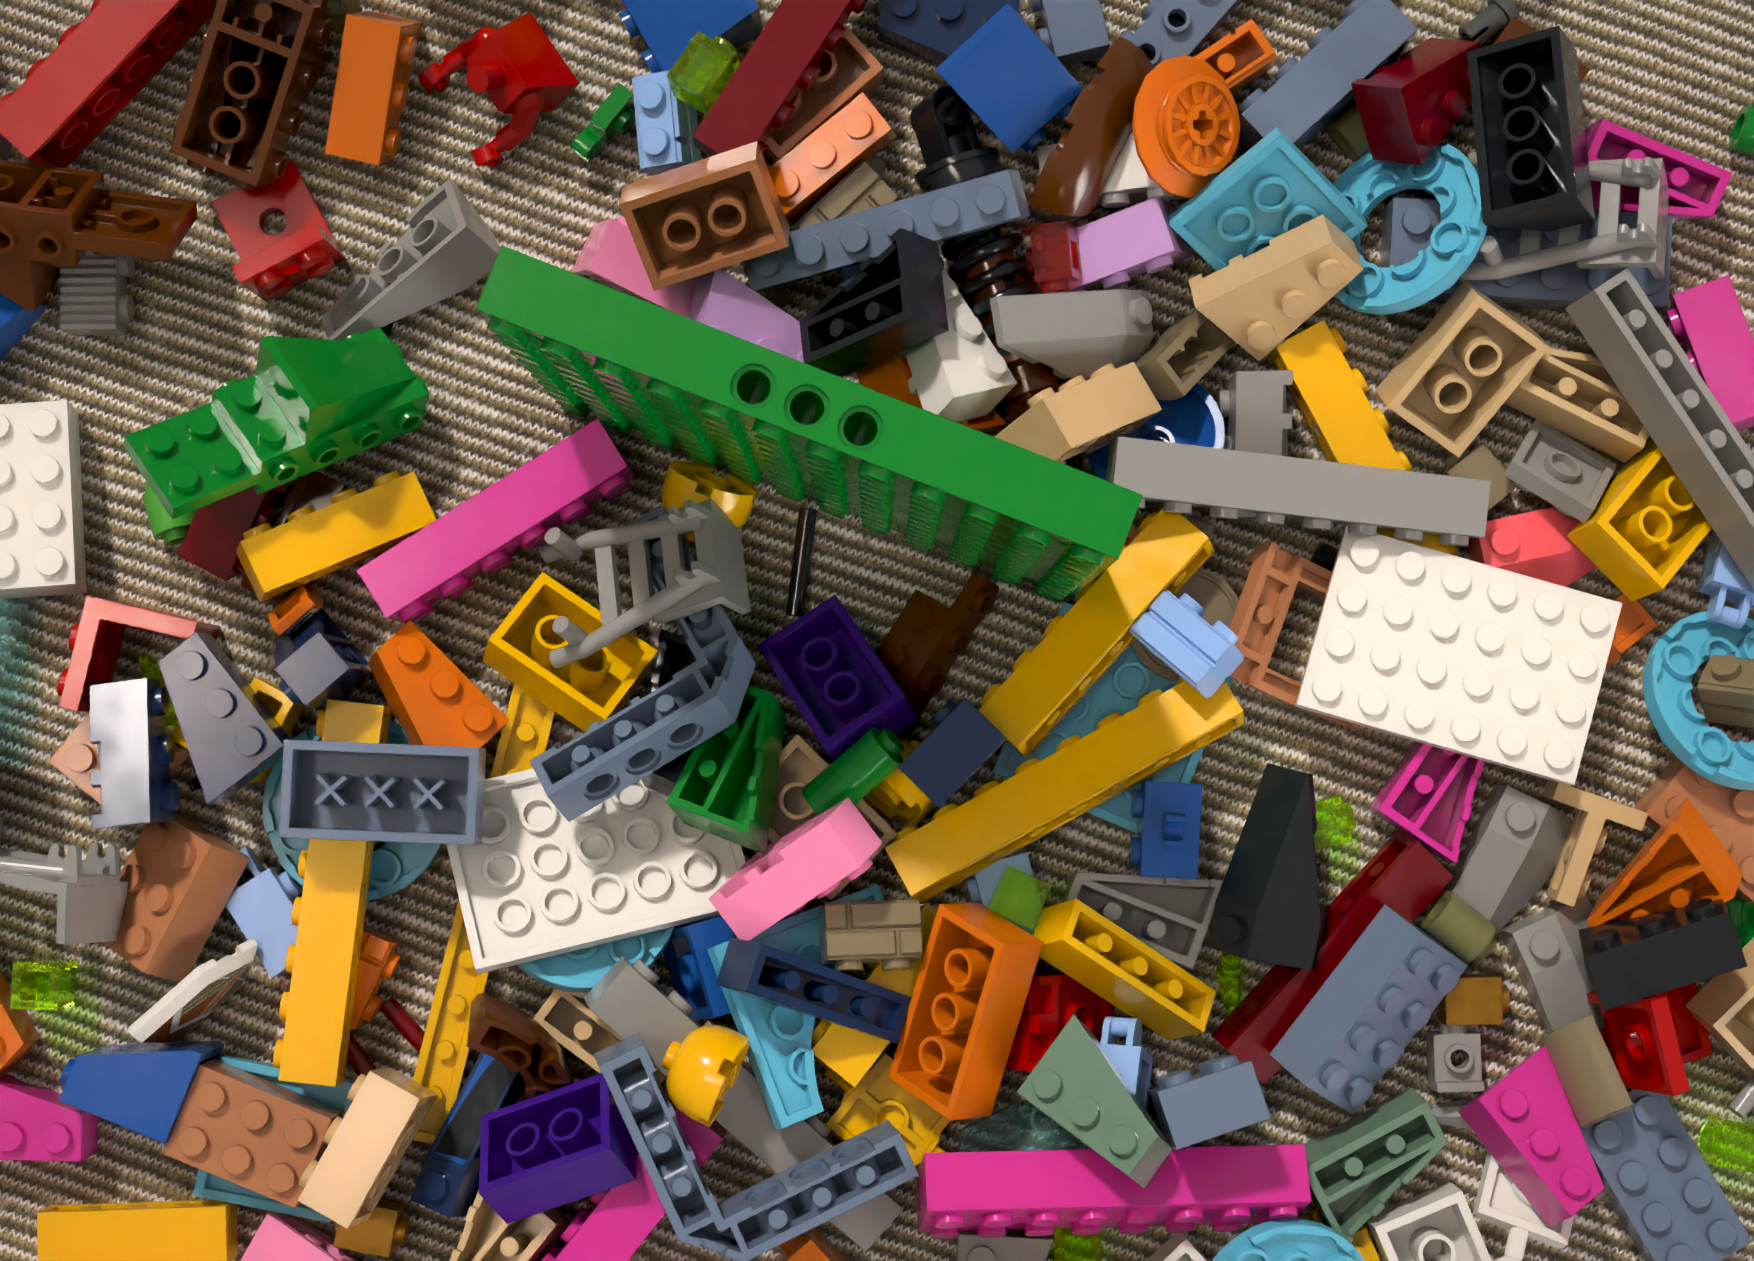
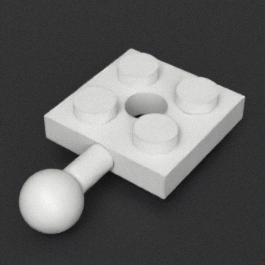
M1488 1150L1472 1215L1509 1230L1504 1256L1495 1261H1522L1528 1237L1559 1249L1566 1247L1574 1215L1549 1227Z

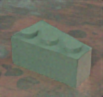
M1073 1014L1017 1093L1130 1179L1145 1188L1171 1152L1172 1147L1122 1078L1121 1073L1102 1049L1092 1031Z
M1409 1087L1305 1144L1311 1197L1326 1225L1339 1232L1350 1243L1354 1240L1352 1236L1372 1215L1376 1217L1385 1208L1383 1205L1385 1201L1403 1183L1407 1185L1448 1143L1427 1101L1416 1090Z

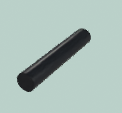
M799 507L785 615L796 617L804 615L817 518L816 509Z

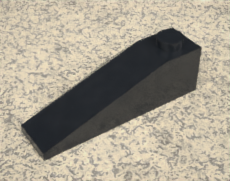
M1267 763L1216 899L1206 947L1249 960L1316 970L1325 927L1324 907H1319L1317 879H1321L1320 863H1316L1313 835L1317 832L1313 774Z

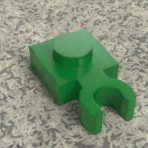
M619 83L590 118L591 123L572 142L570 146L574 148L573 151L584 161L589 163L598 153L606 139L610 140L616 132L620 135L623 134L635 120L633 93Z

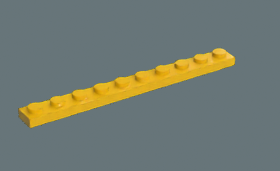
M516 684L513 685L506 712V717L509 721L502 728L490 778L533 769L530 760L544 753L555 711ZM459 900L413 1077L414 1081L438 1094L413 1139L428 1144H433L457 1099L469 1052L467 1040L471 1002L477 994L484 993L489 973L485 972L476 975Z

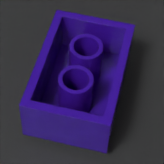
M836 595L757 645L832 762L871 727H875L880 731L887 728L896 735L918 721L905 695Z
M602 1073L481 1115L479 1194L506 1224L636 1180L635 1144Z

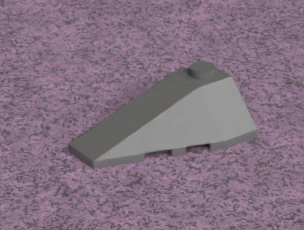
M450 178L409 214L405 220L411 226L396 244L393 245L387 240L378 253L382 256L369 276L366 274L358 275L322 317L328 340H344L356 332L364 333L377 327L382 328L470 288L480 278L490 275L500 250L495 235Z
M1115 289L990 298L997 346L1032 364L1041 362L1053 368V374L1061 379L1075 378L1083 375L1086 381L1089 380L1088 377L1093 372L1107 364L1113 363L1116 369L1131 362L1135 363L1146 352L1154 337L1152 326L1153 311L1148 301L1147 291Z
M1494 785L1453 873L1454 877L1450 880L1445 892L1452 891L1496 926L1495 937L1553 876L1573 820L1550 805L1508 785Z
M1586 894L1582 899L1577 898L1574 907L1558 902L1505 926L1500 931L1547 1035L1590 1015H1593L1598 1029L1604 1027L1599 1004L1589 1003L1586 994L1596 990L1584 958L1578 929L1590 927L1587 920L1593 908Z

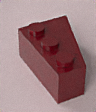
M1429 38L1401 54L1399 62L1392 66L1382 65L1375 69L1376 75L1373 77L1358 79L1351 83L1373 160L1422 165L1472 102L1467 52L1481 48L1480 42Z
M293 481L258 495L253 487H250L197 509L178 556L226 582L245 572L236 553L240 541L245 540L243 534L265 523H269L270 526L272 525L277 515V510Z

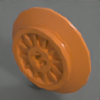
M1187 55L1162 60L1145 76L1135 98L1132 121L1137 155L1151 180L1166 193L1187 199L1193 198L1197 192L1234 162L1240 134L1237 105L1224 78L1206 61Z

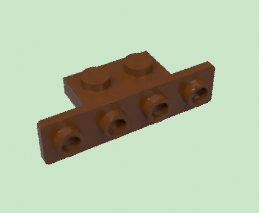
M978 571L972 573L951 608L916 589L876 652V655L898 687H900L918 721L896 734L899 739L905 741L907 736L917 728L921 720V714L932 696L943 687L949 669L956 658L968 647L970 636L981 618L988 614L994 605L999 587Z

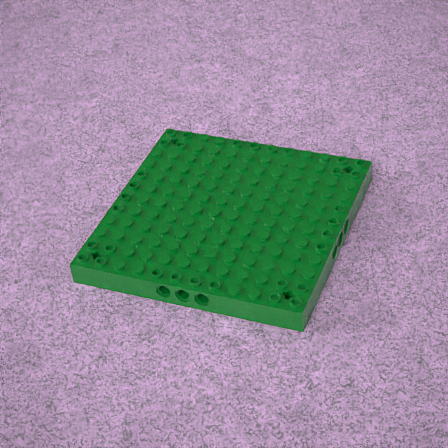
M502 245L476 307V310L488 322L486 328L496 333L494 337L503 341L502 346L511 350L510 354L518 358L517 362L525 365L524 369L531 372V377L537 379L539 385L544 386L543 390L550 393L549 396L556 400L555 403L561 405L562 410L585 419L589 412L599 416L600 421L604 422V426L625 435H630L631 430L635 429L643 433L642 437L647 439V443L669 452L673 451L675 445L687 450L686 454L690 456V460L713 469L720 462L730 467V471L733 472L732 476L758 486L760 479L766 480L774 484L773 488L776 489L775 492L791 500L801 502L803 496H807L818 501L819 510L832 516L844 519L848 512L861 517V526L878 534L887 536L890 529L906 535L904 543L919 550L930 553L933 546L950 552L948 560L960 566L974 569L976 563L993 569L992 578L1009 585L1017 586L1020 580L1036 586L1034 594L1056 603H1060L1064 598L1071 599L1119 559L1143 497L1140 493Z

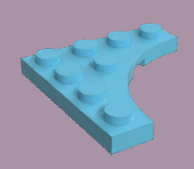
M876 884L832 902L884 901L879 885ZM821 906L779 921L750 941L761 943L822 965L819 920ZM729 941L707 949L717 977ZM822 965L834 970V965ZM721 986L738 1032L750 1038L747 1056L775 1129H783L823 1112L824 1109L815 1077L814 1050H811L815 1017Z

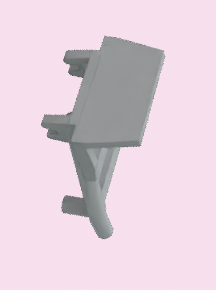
M1470 152L1469 160L1478 170L1476 152ZM1645 157L1643 159L1625 158L1588 161L1590 180L1601 182L1597 237L1580 241L1581 224L1559 229L1558 246L1541 250L1542 231L1521 229L1519 255L1504 258L1497 240L1492 236H1485L1479 249L1484 261L1471 262L1466 271L1460 276V280H1497L1577 261L1578 269L1648 268L1654 279H1664L1669 188L1663 158ZM1622 185L1640 187L1637 228L1630 229L1627 224H1619Z
M711 498L700 503H696L693 500H685L684 508L678 509L675 506H670L667 508L668 514L645 522L570 536L558 527L548 529L544 538L548 544L541 547L542 558L547 564L565 557L570 561H577L584 551H595L602 627L588 634L567 617L559 616L552 624L553 631L570 644L550 651L549 657L552 665L558 669L587 658L653 617L656 622L661 624L692 615L718 604H722L742 615L751 612L740 530ZM694 532L698 560L691 562L692 571H686L682 543V534ZM661 538L666 588L654 594L648 540ZM627 544L634 607L622 614L615 546Z
M0 817V847L4 817ZM53 843L48 855L0 848L1 883L22 890L57 894V944L66 945L117 940L129 883L127 881H120V849L117 845H109L106 848L105 857H103L102 844L92 843L89 846L85 861L82 860V849L79 845L69 846L66 858L64 857V845L62 843Z

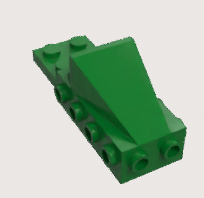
M380 327L364 333H353L344 340L267 336L260 339L255 375L240 381L231 380L213 391L212 402L124 436V448L170 517L175 519L250 487H253L257 495L417 430L422 427L429 392L424 380L419 375H414L405 363L400 347L395 342H390Z

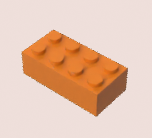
M979 902L939 904L888 1077L950 1121L991 1116L1043 941Z

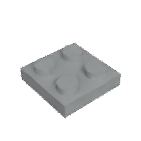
M1536 419L1526 433L1503 475L1511 479L1520 489L1532 492L1551 503L1560 513L1574 517L1585 524L1595 510L1617 465L1555 428Z

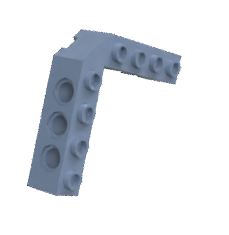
M659 505L629 524L650 521L667 513L663 506ZM661 538L648 540L652 580L659 592L666 588ZM682 539L686 571H692L691 562L695 561ZM721 604L674 620L684 634L685 641L696 658V662L672 675V681L640 699L637 696L630 700V706L600 724L597 721L588 726L590 730L557 749L554 746L530 760L547 797L568 822L735 723L756 663Z
M638 1033L593 1054L679 1242L697 1248L701 1246L722 1253L725 1257L737 1261H748L919 1176L900 1132L889 1120H886L724 1201L716 1203L698 1167L694 1152L678 1123L673 1106L657 1077L656 1069Z

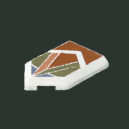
M250 939L236 946V952L233 955L226 956L217 962L215 959H211L196 967L130 1025L129 1033L141 1043H177L243 985L254 961L258 943L255 939Z

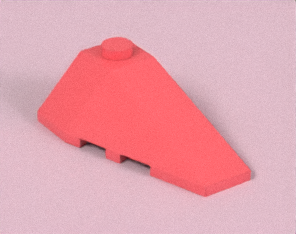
M1555 507L1487 521L1485 537L1469 539L1468 550L1472 561L1564 587L1598 568L1567 537L1579 520L1560 513Z

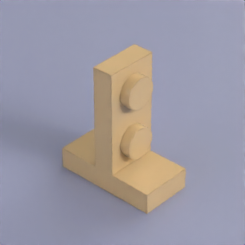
M1548 780L1542 796L1575 807L1577 811L1546 896L1557 902L1574 907L1577 898L1582 899L1589 888L1591 873L1587 870L1593 854L1598 855L1605 844L1607 829L1603 826L1606 819L1642 831L1648 813L1569 785Z

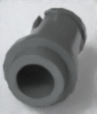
M1489 0L1488 7L1467 24L1458 28L1459 36L1464 38L1468 35L1469 38L1465 41L1480 42L1481 47L1501 32L1513 17L1518 19L1520 17L1519 10L1512 0Z

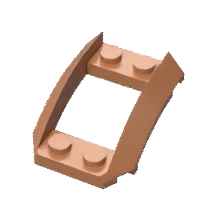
M1265 541L1242 561L1250 565L1251 568L1229 629L1240 638L1234 645L1244 655V660L1229 677L1295 707L1301 683L1267 667L1295 589L1324 601L1332 571L1300 555H1293L1279 548V544L1273 541ZM1299 708L1352 729H1359L1361 725Z

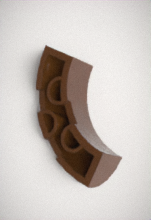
M1120 36L1111 45L1096 68V71L1103 74H1097L1091 81L1088 89L1083 87L1066 118V124L1072 126L1071 131L1066 130L1056 148L1051 149L1029 204L1054 214L1070 217L1086 216L1095 211L1111 171L1133 131L1132 121L1137 93L1145 76L1154 69L1144 51L1129 40Z
M485 993L476 995L470 1007L467 1047L493 1057L512 1072L519 1071L525 1081L523 1101L574 1083L569 1061L564 1051L538 1021L523 1010L502 999Z

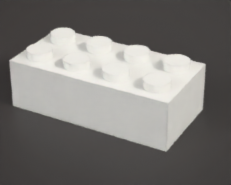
M67 400L0 404V599L87 593L78 412Z
M1451 1182L1386 1208L1376 1217L1372 1215L1366 1221L1383 1261H1492L1462 1190Z

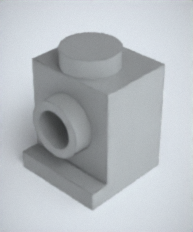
M1439 1023L1440 1031H1426L1428 1087L1437 1093L1485 1091L1484 1081H1482L1480 1033L1468 1030V1025H1445L1443 1023ZM1455 1050H1463L1464 1062L1459 1066H1453L1450 1060L1451 1054Z

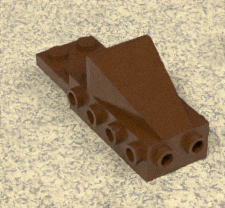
M216 0V8L211 23L202 38V52L197 68L192 73L188 83V96L185 106L174 127V140L170 152L186 158V165L210 174H213L214 170L230 176V183L248 190L256 191L258 186L273 185L275 180H279L283 176L288 164V154L284 152L289 137L296 134L302 121L303 111L299 108L330 64L333 53L319 48L326 44L332 29V22L328 20L331 8L326 7L328 0Z
M0 160V294L25 309L36 310L60 278V267L77 266L87 251H92L99 256H113L116 254L134 256L146 262L169 261L198 218L197 203L194 200L105 190L104 177L101 172Z

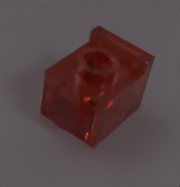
M1059 221L1020 227L1021 237L1031 239L1032 247L1026 249L1027 268L1031 276L1035 275V282L1041 284L1042 293L1070 290L1069 282L1083 280L1077 224L1069 221Z

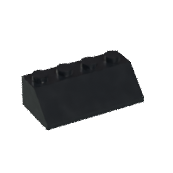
M1558 25L1468 51L1467 59L1483 223L1486 226L1550 232L1594 221L1577 51L1563 30Z

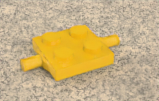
M885 1051L855 1088H849L827 1070L824 1075L828 1076L845 1093L840 1106L825 1124L842 1140L845 1141L889 1120L900 1132L914 1166L921 1163L924 1153H945L937 1144L942 1131L949 1124L950 1120L888 1077L894 1059L889 1053Z

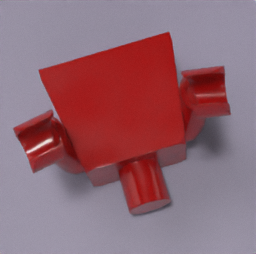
M527 13L499 29L489 26L480 28L443 56L441 64L436 61L419 75V82L430 95L434 87L439 93H442L450 83V76L455 72L460 73L468 66L466 78L469 87L476 93L486 92L498 111L503 114H512L510 123L501 128L490 143L470 151L474 162L479 167L486 164L490 167L500 166L504 161L501 153L505 150L511 151L532 134L536 129L541 112L554 111L580 84L532 13Z

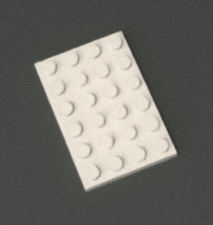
M1347 525L1343 531L1295 707L1572 786L1576 781L1623 603L1380 534L1376 536L1348 533Z
M534 769L485 779L482 844H447L476 975L719 916V912L710 902L709 898L746 863L742 847L734 842L684 824L667 805L666 802L669 797L645 787L642 779L570 822L566 820L547 797Z

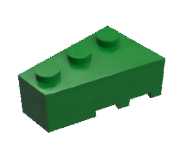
M748 685L735 723L694 747L666 802L684 824L766 854L787 716L770 692Z

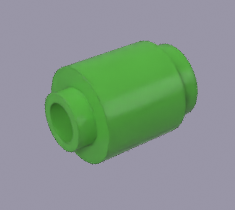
M146 481L144 483L146 492L142 495L153 538L164 540L165 545L183 543L196 511L194 510L172 519Z

